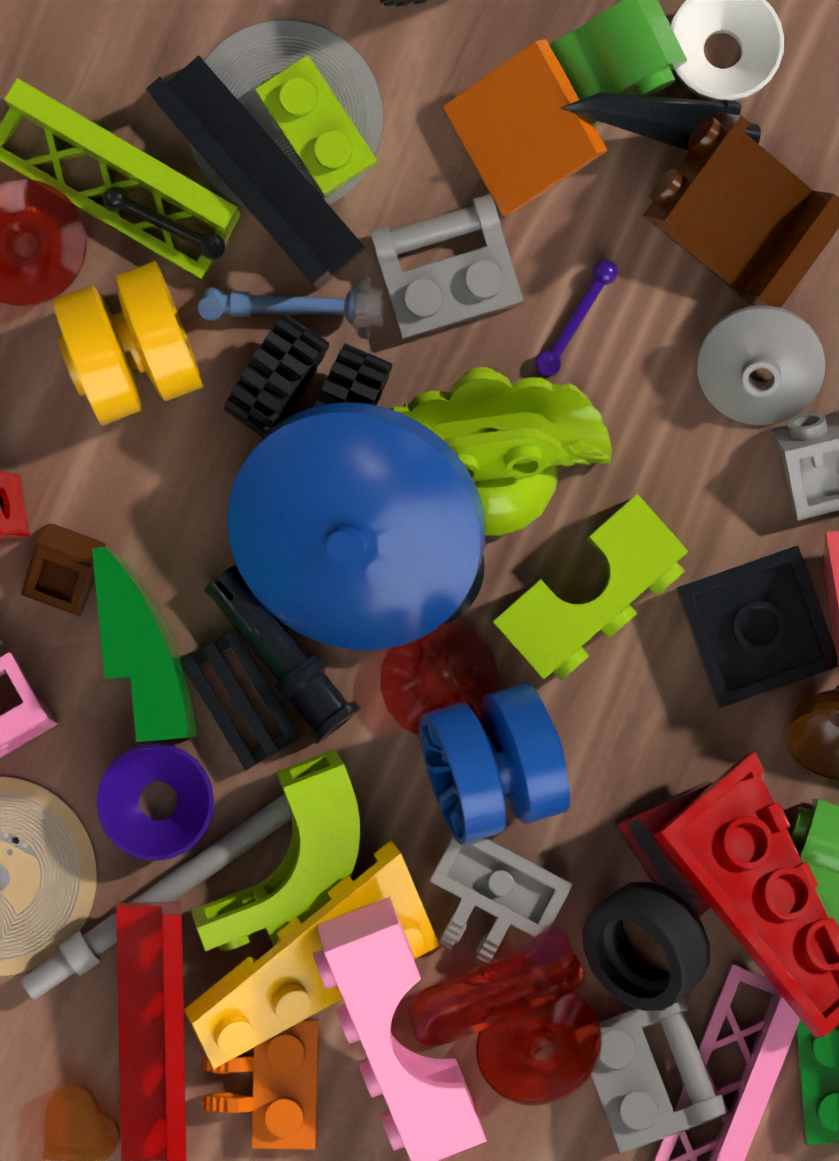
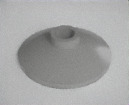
M749 306L727 314L707 332L698 352V380L708 401L725 416L750 425L776 424L798 415L815 399L825 375L824 350L816 332L798 315L775 306ZM758 368L768 369L773 374L770 380L763 382L754 381L749 375Z

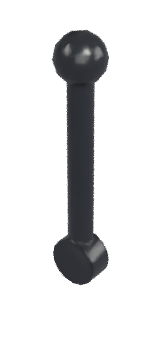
M110 187L103 195V203L109 210L120 211L123 209L199 247L206 259L217 260L225 252V242L219 235L208 234L204 236L129 199L128 194L121 187Z

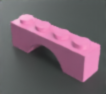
M391 897L317 925L323 949L313 952L317 969L326 989L337 985L339 987L345 1004L335 1007L348 1043L351 1044L361 1040L368 1058L358 1061L371 1097L374 1098L383 1094L390 1111L380 1116L393 1150L396 1151L405 1147L411 1161H439L487 1142L477 1109L457 1060L435 1059L418 1055L401 1045L390 1032L392 1018L400 1000L421 980L412 949Z

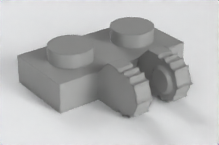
M452 836L429 881L460 897L461 900L455 908L438 943L452 949L454 944L460 941L474 906L496 916V919L488 933L484 934L475 950L476 957L474 962L487 968L510 924L544 941L573 884L486 837L460 845Z

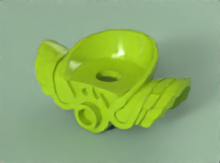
M477 367L466 371L451 386L450 392H424L414 397L410 404L405 403L403 406H395L390 409L418 421L433 431L457 454L467 468L479 493L484 512L485 535L502 536L523 529L542 515L556 490L559 465L562 464L568 467L577 463L590 465L592 462L610 464L611 441L607 428L603 425L600 412L592 405L588 396L571 383L562 385L555 383L552 385L546 379L528 377L511 384L507 377L495 372L493 369Z

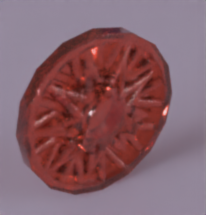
M444 622L437 629L420 639L390 648L382 663L380 689L388 712L402 728L420 737L419 718L421 714L460 702L466 703L481 723L483 697L498 690L499 673L491 650L476 633L456 623Z

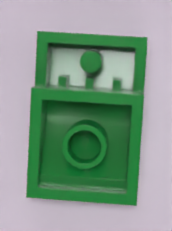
M106 547L92 548L104 679L131 680L136 742L198 736L194 704L186 672L180 662L182 660L174 638L157 604L139 577L117 552Z

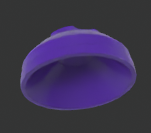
M160 743L139 745L125 751L113 760L104 772L98 786L96 800L98 818L109 839L125 853L139 859L152 861L171 859L192 848L207 831L214 809L213 787L205 769L197 759L185 750ZM154 781L169 784L177 794L178 803L176 810L165 820H155L148 817L140 806V795L143 789Z

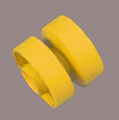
M156 260L116 275V289L122 311L114 315L111 314L101 293L93 285L53 299V306L62 334L57 336V340L65 364L80 396L87 395L91 407L102 426L142 411V398L134 372L135 369H138L140 373L146 371L157 394L165 402L204 387L192 348Z

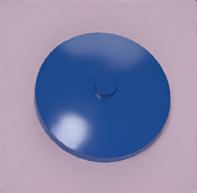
M333 403L309 408L288 417L274 426L254 446L236 476L229 497L227 511L229 543L235 563L248 588L257 600L282 623L294 631L326 645L353 650H379L397 647L422 638L447 621L459 608L475 580L483 557L485 546L484 512L479 493L467 468L446 442L433 431L404 414L384 407L362 403Z

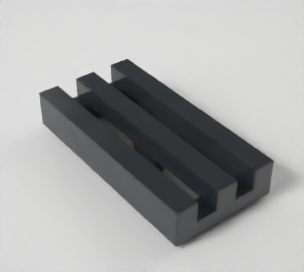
M236 629L180 661L245 771L301 738ZM232 648L283 733L274 740L271 739L222 657L221 653L227 649ZM207 661H210L261 746L254 752H250L201 670L200 666Z

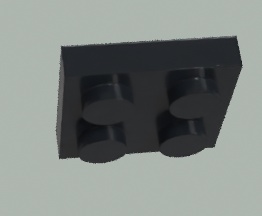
M798 545L676 588L718 708L839 667L833 641Z

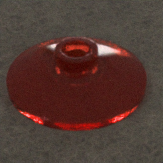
M16 179L0 183V302L20 307L35 306L49 302L64 293L73 284L83 267L87 253V234L83 219L71 200L49 184L31 179ZM25 235L35 237L38 244L36 252L29 257L18 256L15 251L17 240Z
M557 985L525 987L503 998L494 1006L483 1021L476 1042L478 1067L492 1090L506 1100L517 1104L533 1106L553 1103L575 1092L593 1073L602 1050V1031L592 1007L574 991ZM548 1047L554 1048V1051L547 1058L535 1061L536 1055L540 1050Z

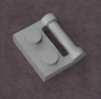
M491 194L472 199V206L391 231L388 225L369 230L403 341L524 303ZM481 230L486 247L402 272L397 255Z
M685 996L663 1011L634 1009L575 1031L621 1155L729 1114L723 1095H715L684 1014L690 1010ZM659 1023L662 1025L692 1104L676 1112L673 1111L643 1029Z

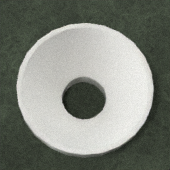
M686 0L673 17L671 28L688 60L674 71L686 88L699 97L711 101H737L745 99L759 92L768 84L779 68L784 53V34L781 21L773 7L766 0ZM725 33L737 40L741 49V57L734 66L720 69L707 61L704 55V43L711 36Z

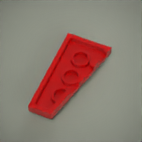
M753 751L744 755L653 835L815 1038H821L828 1035L839 1025V927L835 919L829 918L815 889V887L819 886L808 862L803 863L787 830L790 827L787 817L780 803H774L761 776L765 771L756 752Z

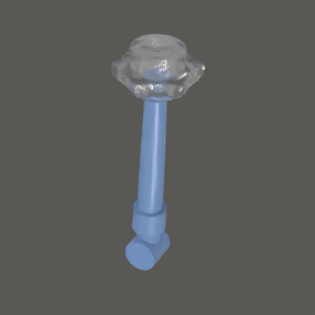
M369 275L362 276L358 284L348 292L345 299L252 295L251 292L239 291L225 294L217 287H209L201 295L198 312L207 320H216L222 313H228L231 317H251V314L345 315L348 323L356 329L357 335L360 338L369 339L372 326H383L384 290L383 288H372L371 276Z

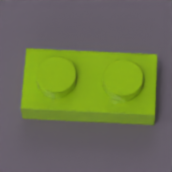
M308 55L255 89L259 100L324 198L377 165L376 157Z

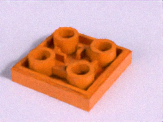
M546 39L534 41L443 106L503 216L516 213L608 151L590 118L560 109L580 99Z

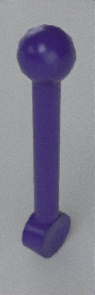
M601 260L594 266L593 281L549 351L542 352L536 359V368L541 375L551 377L560 370V356L604 285L613 283L618 275L616 265L613 262Z

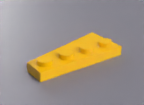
M392 840L373 854L378 862L353 881L348 875L330 889L327 893L331 900L302 923L296 917L277 933L279 939L275 946L258 960L247 957L184 1009L191 1027L213 1069L343 999L338 985L330 989L325 988L317 969L313 952L323 949L317 925L391 897L414 958L416 959L440 946L403 856Z

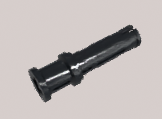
M236 565L231 566L218 575V582L211 581L205 587L204 592L211 596L279 681L276 685V689L279 691L277 693L279 698L283 702L291 701L312 727L311 737L316 744H319L336 732L361 710L356 701L347 702L325 674L327 665L323 660H318L315 656L308 658L277 618L257 600L248 588Z

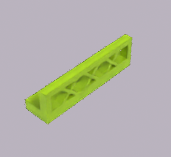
M17 78L4 99L10 108L0 123V163L203 281L215 260L206 259L201 254L196 262L175 249L171 233L162 229L165 239L164 243L145 232L159 227L147 221L132 224L123 219L119 211H110L91 199L103 197L105 191L113 186L121 187L125 191L142 187L153 194L159 214L178 223L196 219L215 230L214 234L219 235L225 243L241 218L238 207ZM24 118L45 131L50 154L23 160L6 150L5 147ZM55 137L74 148L58 151ZM87 155L99 162L105 186L77 192L67 186L61 161ZM53 164L57 179L38 169V167ZM108 168L128 180L112 184ZM162 200L182 212L166 216Z

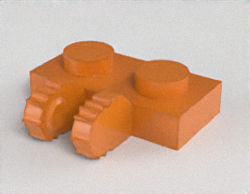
M307 1018L254 1047V1054H241L213 1069L206 1055H203V1069L214 1074L253 1071V1094L213 1091L210 1094L202 1095V1110L227 1113L252 1111V1148L316 1150L319 1018Z

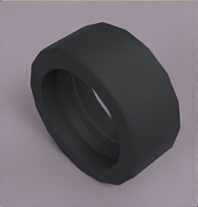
M630 882L615 891L590 913L583 928V951L591 971L603 987L622 1003L642 1011H663L677 1003L702 980L710 964V942L701 920L682 898L670 889L651 882ZM623 920L641 926L655 938L664 950L670 966V973L652 967L637 954L628 941L623 928Z

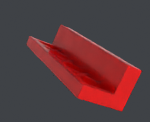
M180 901L116 903L121 1161H187Z

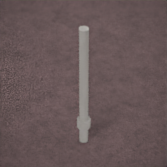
M284 794L129 903L177 901L292 819ZM116 912L86 934L81 930L77 931L58 945L61 950L59 953L20 979L24 989L34 1001L76 972L81 976L102 961L99 955L117 943Z

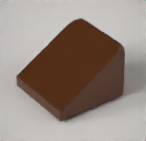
M47 524L35 543L21 595L81 616L95 580L92 548L106 547V544L56 524Z

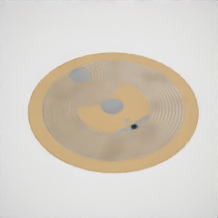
M0 777V976H9L28 972L39 967L61 951L58 946L60 943L83 928L95 898L97 867L93 846L86 829L74 811L63 800L44 787L32 782L12 777Z

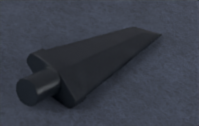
M599 92L563 106L560 109L690 151V148L687 146L688 140L702 121L708 117H714L716 113L740 115L741 105L739 102L728 100L711 101ZM750 123L745 133L759 144L761 129L758 124Z

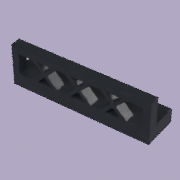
M199 55L167 83L159 76L146 88L154 102L317 290L323 287L365 250V246Z

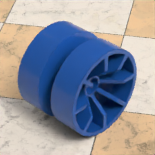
M525 682L486 694L482 702V725L470 707L464 702L421 714L419 718V734L429 780L445 823L454 839L460 845L503 832L506 825L505 800L518 820L524 825L568 811L570 790L561 741L542 699L531 684Z

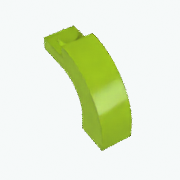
M336 749L276 771L292 818V836L288 851L277 869L263 881L191 910L205 951L218 947L221 951L239 948L254 939V932L265 928L274 947L279 939L277 933L296 917L302 923L331 900L327 893L346 876L349 875L351 877L359 849L360 817L351 781Z

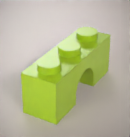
M638 494L586 539L602 557L607 572L605 586L596 599L585 604L567 603L558 598L540 579L492 622L493 626L541 680H544L553 672L562 681L590 656L582 646L598 631L602 630L608 638L612 637L637 614L630 605L633 600L648 587L658 596L685 572L678 561L689 551Z

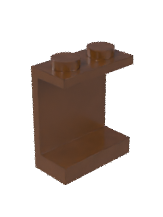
M716 113L714 117L711 116L702 121L693 131L687 144L690 151L676 169L668 170L656 182L650 193L652 203L642 216L752 306L766 305L781 308L839 229V197L833 193L812 190L745 133L750 122L742 115Z

